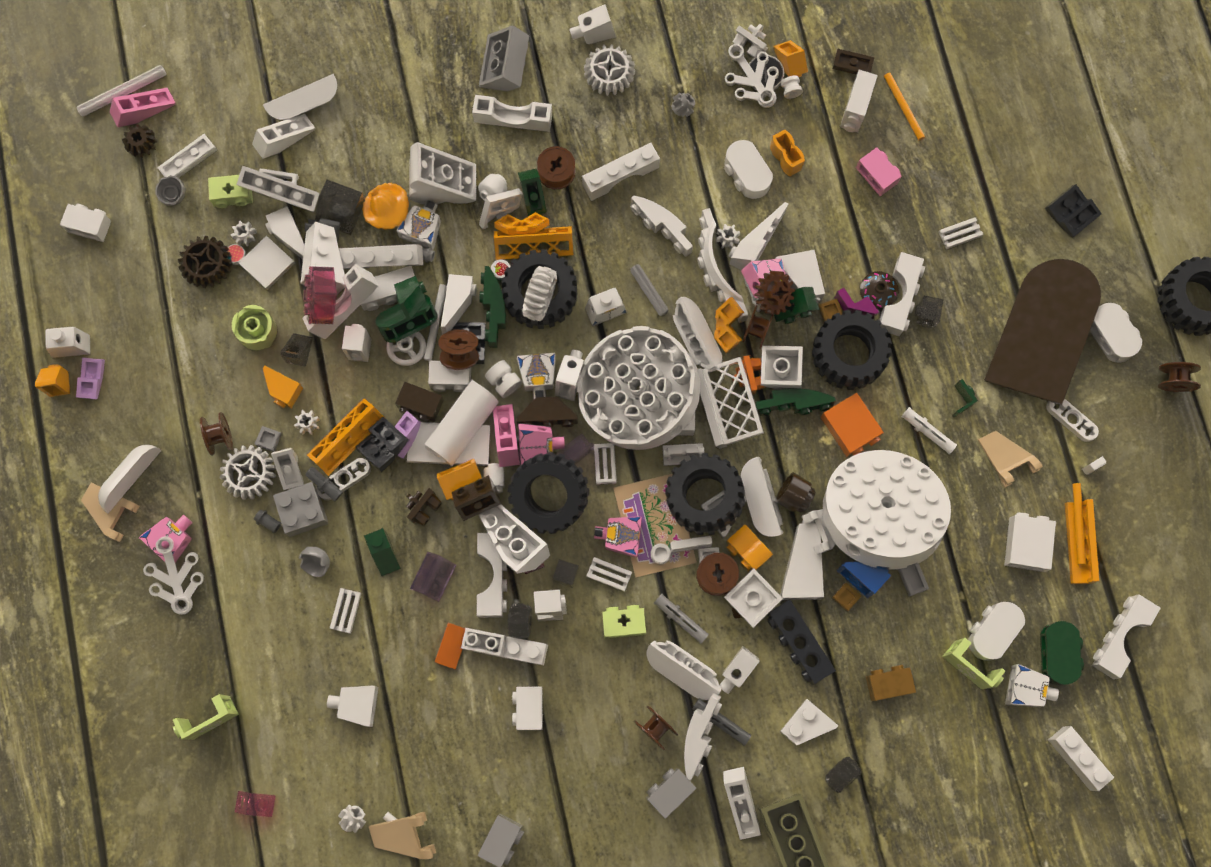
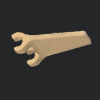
M997 431L978 439L979 444L997 471L1004 488L1015 481L1009 473L1010 471L1026 463L1032 474L1043 467L1034 455Z
M91 482L81 501L103 534L120 542L124 535L113 530L125 508L137 513L140 506L122 497L107 514L101 508L98 500L101 487Z
M425 812L369 826L375 848L418 859H430L436 853L434 844L421 847L416 827L424 825V821H427Z

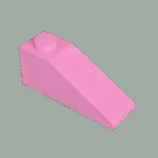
M168 88L120 96L112 99L110 114L117 127H123L139 123L174 106L175 101Z
M513 405L496 406L493 410L499 466L520 465Z

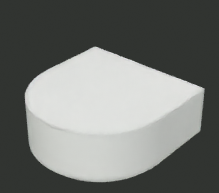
M1102 456L1082 470L1088 475L1105 465L1106 460Z

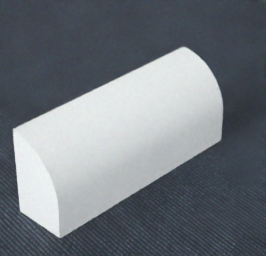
M471 380L427 440L425 448L450 466H453L499 403L498 400L484 387Z

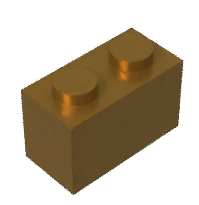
M903 665L891 667V671L885 673L883 669L870 671L871 675L866 676L871 702L916 693L911 669H904Z

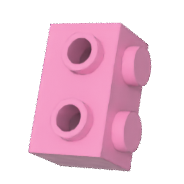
M877 147L861 158L856 166V169L879 196H882L897 185L902 177L899 169L889 162L887 155Z

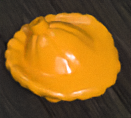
M384 183L372 189L363 202L362 211L365 221L376 228L384 230L394 229L396 226L401 225L408 214L409 201L407 192L395 183Z

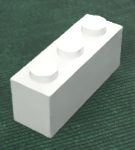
M412 266L374 277L378 287L361 303L363 310L373 311L381 305L397 303L398 298L394 284L415 276Z
M1072 726L1062 727L1048 739L1090 791L1101 790L1114 778Z

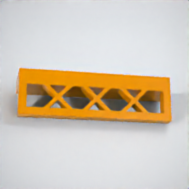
M572 226L544 228L534 234L507 235L501 231H494L495 259H518L522 253L529 255L530 250H536V253H541V250L537 248L541 242H546L551 246L547 250L550 255L552 252L557 253L558 256L573 255ZM560 241H569V250H560L556 245ZM523 243L531 247L528 252H521L517 248ZM507 244L512 248L508 253L499 254V245Z
M366 399L361 400L307 456L329 476L356 449L355 446L370 435L368 429L384 416Z
M1087 499L1082 502L1086 565H1078L1074 502L1065 503L1071 584H1092L1099 581L1093 499Z

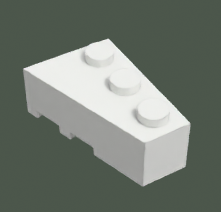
M315 222L306 231L300 284L338 295L345 288V283L342 279L345 274L334 227Z

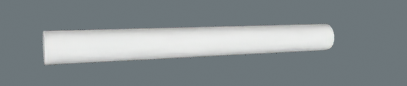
M444 284L439 285L435 304L438 317L430 327L424 360L432 361L447 286Z

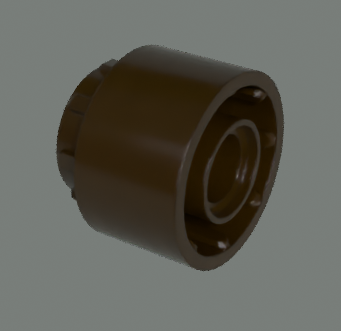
M792 472L781 486L775 502L793 513L795 511L804 512L811 504L816 492L811 487V482Z

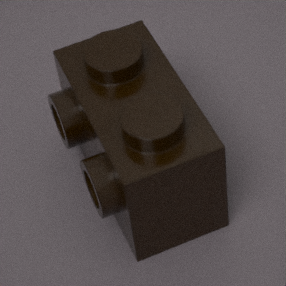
M404 381L395 404L399 408V412L403 414L408 411L417 415V418L424 422H429V420L435 422L444 399L442 395Z
M489 475L452 492L455 508L463 521L501 505L497 488Z

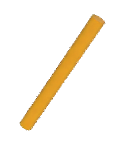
M891 73L885 74L884 78L918 141L923 140L925 135Z
M1074 483L1072 487L1078 565H1086L1081 483Z

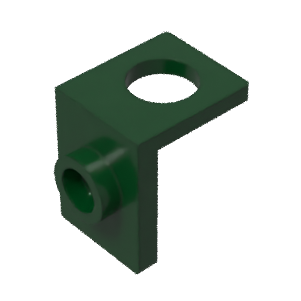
M963 379L959 380L954 386L967 405L957 410L952 415L953 417L958 416L978 401L972 387L967 386Z

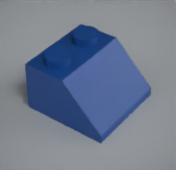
M846 562L836 570L866 598L874 595L891 577L887 567L877 566L875 568L860 562Z

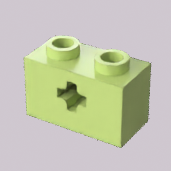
M239 175L208 178L209 200L217 208H226L229 205L246 206L249 203H253L252 190L236 185Z
M639 605L627 606V610L609 607L606 608L605 612H602L604 639L646 635L644 608H639ZM622 616H625L626 620H630L625 627L622 626V623H618Z

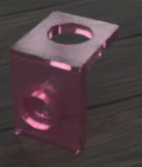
M238 791L235 813L272 817L276 796ZM244 797V805L241 808V800Z

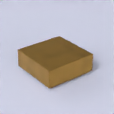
M838 299L818 305L824 322L827 319H831L836 313H840V315L843 313Z
M845 582L832 599L848 612L860 599L861 595Z

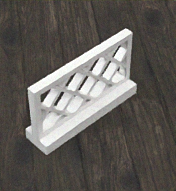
M741 357L717 364L715 368L698 369L700 395L717 448L721 449L729 444L764 433ZM738 363L740 370L736 377L727 373L731 365ZM717 370L722 373L717 383L710 380V372ZM725 375L735 379L730 389L720 385ZM738 381L743 383L746 388L742 396L733 392ZM718 388L728 392L723 402L715 397ZM731 394L740 398L735 408L726 404ZM743 400L751 405L747 415L738 410ZM724 406L733 410L728 421L721 417ZM736 413L746 417L741 428L731 423ZM751 419L756 422L758 430L748 432L744 430V427L748 420ZM730 425L739 429L736 437L728 439L726 432Z

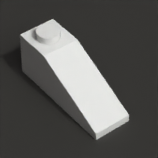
M302 114L257 129L252 145L262 159L282 152L313 132L315 127L308 117Z
M288 207L266 215L268 223L265 225L270 234L274 233L277 240L303 259L305 243Z
M449 274L441 322L442 335L451 331L471 304L472 296H476L477 285L473 284V276Z
M744 767L723 771L724 786L740 840L761 835Z

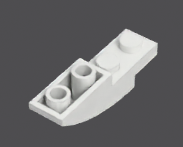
M635 195L631 197V210L635 215L641 216L647 229H652L654 233L662 229L663 236L674 243L673 246L679 254L682 253L687 257L692 253L693 245L684 236L686 226L674 214L648 199Z
M465 628L461 648L544 666L548 645Z
M715 693L710 697L704 711L698 708L694 711L687 731L684 760L686 777L690 781L694 775L699 776L703 767L700 762L703 756L707 758L712 748L709 745L712 738L704 735V733L709 734L713 726L710 720L713 714L718 715L722 706L719 703L721 696Z

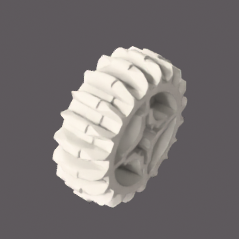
M612 44L610 48H606L603 45L602 50L596 48L595 53L591 52L589 54L590 58L586 59L584 76L587 79L588 85H592L593 91L598 89L599 94L606 91L607 96L609 92H613L616 95L617 90L622 93L624 87L628 88L630 86L629 82H633V76L635 75L634 61H632L631 55H627L626 49L621 51L620 46L613 49ZM609 65H611L610 75H608Z
M541 266L536 268L524 299L522 310L524 317L533 321H541L545 317L555 289L556 271Z
M244 445L241 446V451L234 448L235 454L227 453L230 459L228 461L222 460V463L226 465V467L220 468V471L224 472V474L220 475V479L225 480L222 485L228 487L227 492L233 493V496L236 498L241 495L243 500H246L247 496L250 499H254L255 493L261 497V490L263 489L267 492L269 489L266 485H273L270 478L276 477V474L270 472L276 469L274 465H270L273 459L271 457L267 458L269 454L266 451L262 452L260 447L255 449L253 445H250L248 450ZM250 458L246 463L238 464L241 460ZM258 460L262 463V475L257 473ZM234 470H236L239 473V477L237 479L239 482L237 485L235 484L233 479ZM242 470H250L254 475L244 474ZM254 480L258 481V482H257L256 484H254L253 486L245 487V486H248V484H249L251 481H254Z

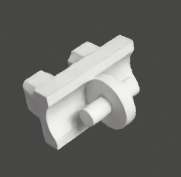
M759 24L757 27L750 25L748 30L753 32L752 34L741 26L737 27V34L733 43L740 44L743 47L747 41L750 42L752 45L747 53L753 58L757 57L758 53L766 52L768 49L766 47L767 44L757 38L760 37L764 40L766 34L762 32L763 25Z

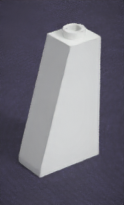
M802 521V524H799L796 528L780 596L783 598L782 600H820L824 598L822 553L816 555L813 548L821 544V536L814 521L805 524Z

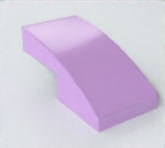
M82 358L81 377L77 379L76 397L98 398L105 360Z
M408 411L405 412L395 425V428L408 438V442L398 454L401 458H404L412 446L421 424Z

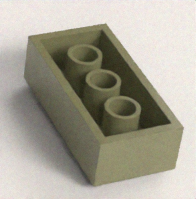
M795 794L758 808L780 867H829L801 794Z

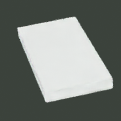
M421 422L417 436L407 452V463L447 464L425 448V443L440 423ZM482 425L454 465L475 459L477 466H487L489 461L490 425Z

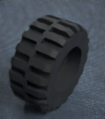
M530 250L529 255L522 253L519 255L518 261L513 259L510 262L511 267L506 268L504 272L505 277L502 278V294L509 314L512 317H516L518 323L523 324L524 322L529 328H533V325L538 326V329H544V325H549L551 328L555 326V322L562 323L565 320V316H569L572 313V307L576 305L577 279L574 276L572 266H568V261L565 258L559 259L557 253L552 252L550 255L547 250H541V253H536V250ZM539 266L551 268L557 274L558 294L550 301L547 313H545V317L541 321L530 320L523 316L522 310L525 298L522 296L521 287L525 281L532 277L534 271Z
M1205 256L1202 259L1200 257H1193L1190 260L1187 259L1181 262L1164 277L1161 282L1162 285L1158 289V294H1161L1158 297V304L1162 305L1160 308L1161 313L1167 316L1165 320L1168 323L1172 322L1174 324L1173 328L1178 331L1180 329L1184 330V334L1190 335L1194 332L1195 336H1202L1203 334H1211V311L1201 310L1189 301L1186 294L1187 282L1199 283L1205 286L1211 293V258Z
M850 310L843 311L842 315L836 313L831 319H827L814 339V347L812 349V356L815 357L813 361L814 366L819 367L818 373L821 377L824 375L827 377L826 382L829 384L832 382L837 383V388L842 389L843 386H847L848 390H854L855 387L861 389L866 387L867 384H872L882 374L890 361L892 349L889 347L892 342L891 338L886 337L889 332L886 327L883 329L880 327L881 321L871 319L872 315L869 313L862 315V311L855 310L853 314H851ZM843 335H853L860 338L868 347L869 359L865 364L858 366L842 362L834 351L833 345L835 340Z
M548 452L544 455L542 453L535 455L533 458L525 461L511 478L512 482L508 486V492L510 493L508 502L513 505L511 511L513 515L518 514L519 520L522 523L528 524L527 527L531 531L534 528L538 529V533L544 534L546 531H549L550 534H555L559 530L564 531L579 519L588 504L589 488H587V477H583V469L581 467L577 468L574 465L575 461L573 459L568 460L563 454L554 455V452ZM551 475L563 483L567 491V501L562 508L556 511H549L536 504L531 494V485L537 477Z
M702 453V457L697 458L695 454L690 456L691 460L686 462L684 459L679 462L680 467H674L671 471L673 475L668 477L666 482L668 485L665 488L666 501L673 518L676 519L680 526H684L687 531H696L697 535H703L704 532H708L709 535H715V531H725L727 525L732 526L736 522L735 518L740 517L742 507L745 505L743 481L741 476H739L738 470L735 466H731L727 459L721 460L720 456L713 454V457H709L708 453ZM701 479H713L720 482L724 488L725 495L721 503L715 508L706 511L692 508L686 498L687 491L691 485Z

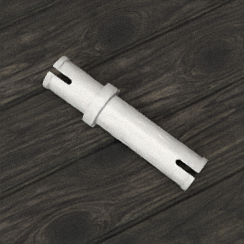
M910 407L901 416L912 424L917 432L921 431L948 454L957 446L956 443L928 423L927 418H922Z

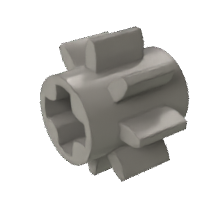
M679 92L673 97L672 110L676 115L683 117L685 115L689 116L694 112L692 108L695 107V100L690 94H681Z

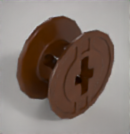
M553 146L545 149L538 157L537 169L543 185L555 190L563 189L572 183L576 173L575 159L570 151L560 146Z
M756 305L742 342L745 341L747 334L762 339L759 347L761 349L774 314L771 315L770 320L755 315Z
M452 330L444 333L439 338L438 345L442 350L439 360L446 368L464 370L478 362L479 353L475 349L478 346V338L472 332Z
M1171 362L1160 365L1159 371L1169 374V381L1161 382L1158 384V388L1169 392H1189L1200 389L1201 384L1190 381V374L1200 371L1201 366L1190 362Z
M222 412L218 416L219 423L208 425L204 417L200 418L202 437L211 456L215 454V444L225 442L227 448L230 451L233 450L231 431Z
M712 553L707 555L699 564L696 579L704 592L713 596H721L728 593L736 585L739 579V569L731 556L724 553ZM715 566H718V572L723 574L719 578L720 583L717 582V577L713 576V573L716 571Z
M647 706L648 710L653 714L651 719L644 726L636 720L633 722L662 750H665L658 742L668 730L678 736V733L651 707Z

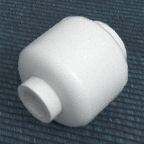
M489 174L478 186L480 197L485 201L486 197L506 192L507 182L504 177L499 174Z

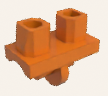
M749 355L743 356L744 360L742 362L752 395H754L757 390L766 388L761 385V376L754 377L753 371L761 370V358L750 359ZM739 367L736 368L737 374H738V372H739V370H740ZM739 382L740 387H745L743 383Z

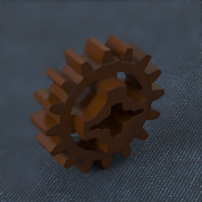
M771 270L770 273H764V278L758 279L760 285H755L758 292L754 296L759 298L756 304H760V310L765 311L767 314L779 315L780 312H786L785 306L790 307L789 300H794V297L791 296V293L795 291V289L791 288L793 281H788L790 276L784 275L783 271Z

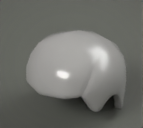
M170 175L161 178L156 185L155 195L161 203L167 206L177 205L185 198L186 188L183 182L175 176Z
M307 547L299 556V559L302 558L301 569L314 577L321 578L324 576L330 566L329 556L318 547Z

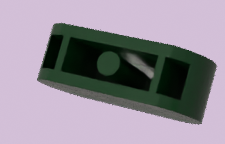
M425 295L426 302L409 320L406 319L400 304L381 312L377 316L375 323L386 342H398L432 325L436 321L438 314L428 295Z
M1058 621L1046 625L1040 632L1042 674L1048 676L1049 683L1054 685L1074 683L1080 678L1084 669V661L1081 658L1083 640L1080 637V632L1073 624L1066 621Z

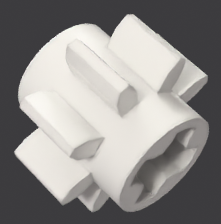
M239 221V224L232 226L234 233L231 234V237L236 239L238 245L243 243L249 246L251 241H255L253 234H256L257 231L255 228H251L250 222L244 224Z
M724 224L723 230H717L719 236L716 242H721L722 248L729 247L732 249L734 243L739 244L740 240L736 237L740 236V231L734 229L735 225L731 227Z
M302 410L301 415L295 416L298 423L294 426L297 429L301 428L300 433L302 435L305 432L313 435L312 431L319 429L316 422L320 418L318 416L313 417L314 412L312 410L309 413H305ZM309 419V420H310V421H308V424H309V425L305 426V425H304V424H306V421H305V420Z
M348 805L338 815L342 818L339 825L346 832L353 831L356 833L366 823L363 820L366 814L360 807Z

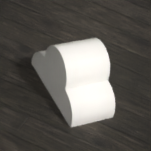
M419 142L413 144L410 147L409 198L420 204H426L427 200L436 204L443 202L462 204L476 201V164Z

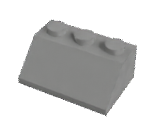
M512 25L488 35L479 87L511 91L521 86L528 49V34Z

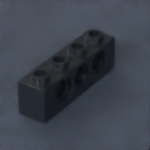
M791 600L786 601L767 614L769 617L767 622L773 630L776 628L780 634L778 636L779 641L783 647L787 646L791 654L789 656L795 665L799 664L801 667V675L806 683L810 682L811 685H814L836 671ZM784 620L792 622L793 629L791 631L783 628ZM796 638H801L804 641L802 649H798L794 645ZM807 656L815 658L816 663L814 667L806 664Z

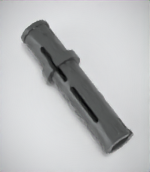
M699 698L692 710L695 711L698 708L704 711L707 704ZM718 713L717 716L713 714L710 722L739 741L743 746L746 745L751 737L750 733L740 728L721 713Z

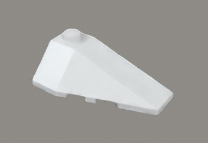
M784 202L742 239L737 247L733 246L729 257H731L730 265L742 270L750 262L759 260L785 214L788 203Z
M502 505L479 514L503 562L517 574L535 570L550 556L547 543Z

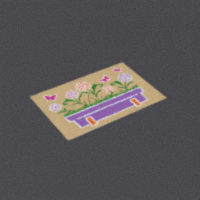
M673 474L613 488L620 517H642L638 558L631 557L635 577L697 563L694 550L671 553L669 561L663 565L654 563L650 556L651 549L656 544L662 543L670 548L672 541L691 539L689 531L676 522L667 505L665 488L668 485L666 482L668 477H672Z

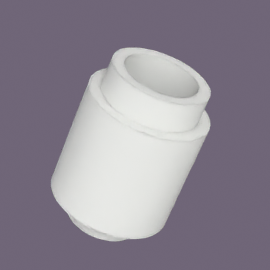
M498 463L487 464V467L484 468V477L489 475L498 493H502L505 487L504 468L500 467Z

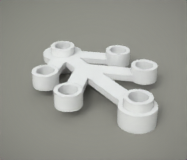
M731 45L728 50L729 56L732 60L739 63L747 77L728 73L725 76L726 84L729 86L735 84L752 86L758 91L751 92L746 91L744 88H738L735 91L736 99L739 101L745 99L756 100L764 108L773 106L777 99L773 87L775 79L779 76L778 69L774 66L770 67L767 70L768 80L766 87L761 83L765 64L769 61L768 54L763 51L758 53V63L754 72L744 58L742 45ZM738 51L740 55L734 56V52ZM761 56L766 57V59L763 61H761L759 58ZM771 71L777 72L774 76L770 75ZM729 77L734 78V80L731 82H729L727 79ZM739 92L744 93L742 97H739L737 94ZM766 96L771 98L769 101L763 100Z
M164 536L156 542V549L164 555L169 575L157 569L154 563L146 564L143 572L146 576H153L171 586L174 594L163 590L162 585L156 582L149 588V593L152 596H159L170 602L171 608L175 613L186 614L193 606L191 596L197 586L203 582L204 575L201 572L193 573L190 578L191 583L184 593L181 584L191 567L198 562L199 557L194 552L188 553L185 557V563L178 573L172 554L174 542L170 537ZM163 541H167L169 543L168 548H164L162 546ZM194 556L195 562H190L188 557ZM148 566L154 568L153 573L147 571ZM198 575L201 577V581L196 582L193 577ZM158 586L160 591L158 593L153 592L152 587ZM180 600L185 601L186 606L181 607L179 606L178 602Z

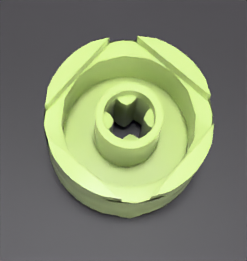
M248 305L239 313L237 312L232 320L233 333L241 344L248 349L261 350L269 348L276 338V323L270 314L260 306Z

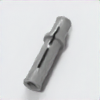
M663 594L654 602L668 615V619L672 618L700 644L709 635L679 609V605L675 606ZM666 605H667L669 608H671L676 614H678V615L680 616V618H679L678 616H676L671 610H669V609L666 607ZM682 620H685V621H686L691 627H693L697 632H695L693 629H691V628H690L685 622H683Z

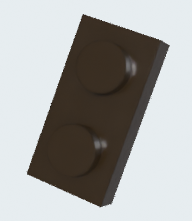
M837 49L832 69L856 75L859 70L871 73L874 57Z

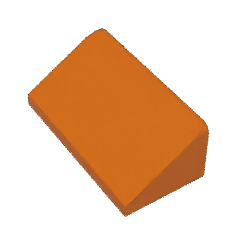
M448 622L435 663L456 670L463 650L461 645L465 628Z

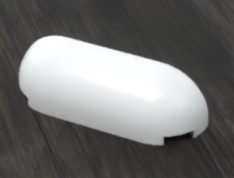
M334 74L267 102L263 106L267 113L276 119L287 120L329 102L337 90L336 78Z
M680 297L675 303L677 305L673 320L696 365L707 369L717 367V364L722 363V354L701 310L691 299Z
M153 445L136 447L103 483L99 490L98 500L101 508L107 514L161 452L159 448Z
M755 457L749 460L741 471L745 497L755 528L761 534L771 537L783 534L780 528L783 522L778 505L775 502L776 498L767 469L762 467L761 458Z
M653 641L649 645L647 659L650 665L660 674L698 699L709 700L713 693L719 695L722 686L719 685L716 679L717 674L711 668L670 641L665 643Z

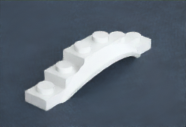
M710 208L702 210L699 221L703 230H701L700 238H698L702 250H700L697 262L699 268L704 270L705 275H703L705 285L710 287L711 292L719 290L717 295L720 302L724 303L730 297H733L744 311L738 318V322H744L747 320L748 313L743 298L726 282L715 262L712 237L713 233H715L716 223Z

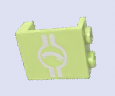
M966 638L954 641L942 656L980 689L997 687L1004 679L1002 677L1005 672L1004 669L992 670L985 676L962 657L963 653L971 645V642Z
M219 694L211 698L219 714L192 728L188 719H173L175 724L173 730L177 737L194 740L239 715L230 696Z

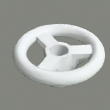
M416 332L398 341L397 345L387 342V353L396 364L410 366L422 359L426 351V342L422 334ZM414 337L420 343V350L417 355L412 349ZM405 343L409 344L407 348H403ZM394 352L408 353L412 359H399Z

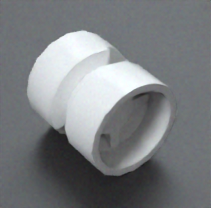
M505 360L496 363L485 374V378L489 383L496 385L495 389L502 398L511 395L522 384V380L517 374L511 373L512 369Z

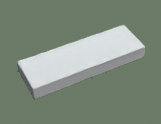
M203 134L157 168L164 177L172 175L180 178L217 151V149L207 136Z

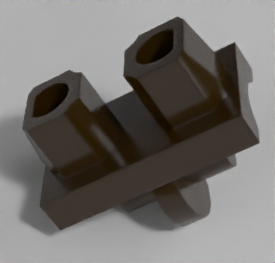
M428 488L424 495L419 491L414 496L408 493L406 497L410 502L406 505V508L411 510V512L407 515V518L413 524L416 522L419 525L425 526L430 517L423 511L427 506L437 511L442 502L430 488Z

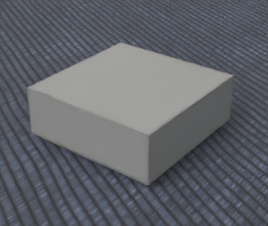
M262 426L255 445L275 452L282 433Z

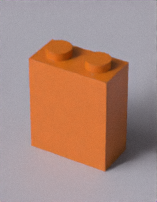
M858 393L853 394L827 410L820 417L846 457L851 454L854 456L864 451L863 447L868 444L870 446L875 445L881 440L879 437L884 433Z

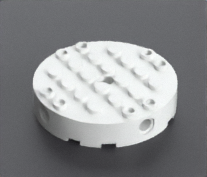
M636 326L623 331L618 330L601 340L591 350L583 363L584 367L577 383L580 410L590 427L616 446L632 450H644L660 446L677 436L687 426L695 413L700 397V377L697 366L681 343L662 330L646 326Z
M873 450L854 455L836 468L828 482L824 495L822 515L825 527L828 528L832 535L831 539L848 556L860 563L875 568L881 566L889 567V569L907 568L908 565L921 563L938 548L949 525L951 505L943 483L925 464L899 452Z

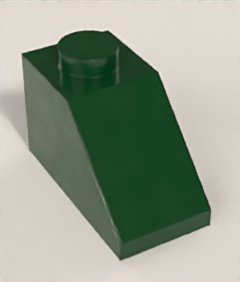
M537 168L518 172L528 216L535 212L538 214L546 213L547 209Z
M416 275L394 284L399 304L407 320L411 319L426 302L424 295L427 292L423 281H418Z
M384 528L364 535L371 556L382 577L401 569Z

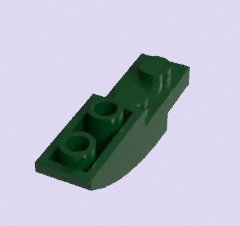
M485 266V273L481 272V284H484V289L480 291L479 302L483 303L484 310H487L486 322H489V329L485 330V341H488L490 348H498L499 329H506V310L499 283L490 267Z
M790 388L772 390L769 395L770 399L755 402L760 416L771 414V411L778 409L779 412L788 411L791 407H793L794 414L807 415L812 413V410L820 409V411H827L831 409L836 399L826 393L814 390Z

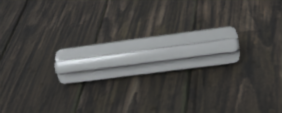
M636 264L630 270L658 315H665L668 312L666 304L641 266Z

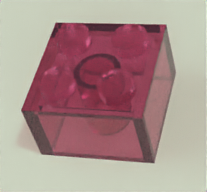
M309 266V273L305 274L304 285L307 287L306 290H303V302H307L304 304V315H308L309 324H333L337 297L334 267Z

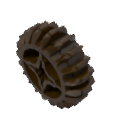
M204 236L203 240L200 237H197L196 242L190 240L191 245L189 247L184 245L186 251L180 252V256L183 258L178 259V263L181 264L179 266V270L182 272L181 275L184 279H187L189 284L193 283L195 287L201 285L205 289L209 284L214 288V282L221 284V278L227 279L225 272H231L228 266L233 265L232 261L227 258L232 257L230 252H226L229 249L221 240L217 241L215 237L209 239L208 236ZM215 251L219 253V263L214 260ZM192 261L195 262V264L197 265V266H196V269H197L196 273H193V272H192V269H191Z

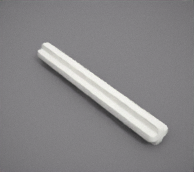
M159 65L77 106V110L81 116H86L112 103L113 98L126 96L166 76V72Z

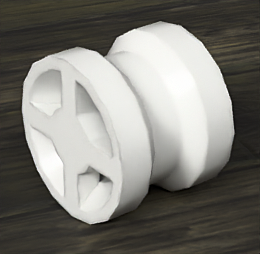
M789 76L781 81V86L785 90V98H795L803 93L802 87L799 86L800 79L798 76Z

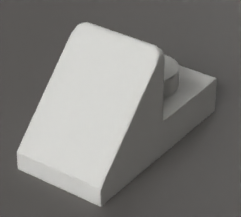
M292 448L271 453L283 490L304 484L298 466V456Z

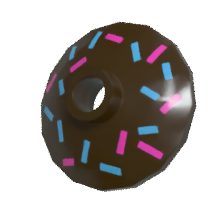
M882 271L868 274L860 285L862 299L868 296L876 309H884L885 306L892 305L899 294L896 280L890 274ZM882 285L884 290H879L877 286Z

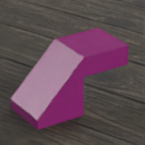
M845 288L837 291L834 297L838 299L841 309L843 311L850 310L851 314L855 310L862 311V315L869 313L872 315L871 319H874L879 313L868 296L854 303Z

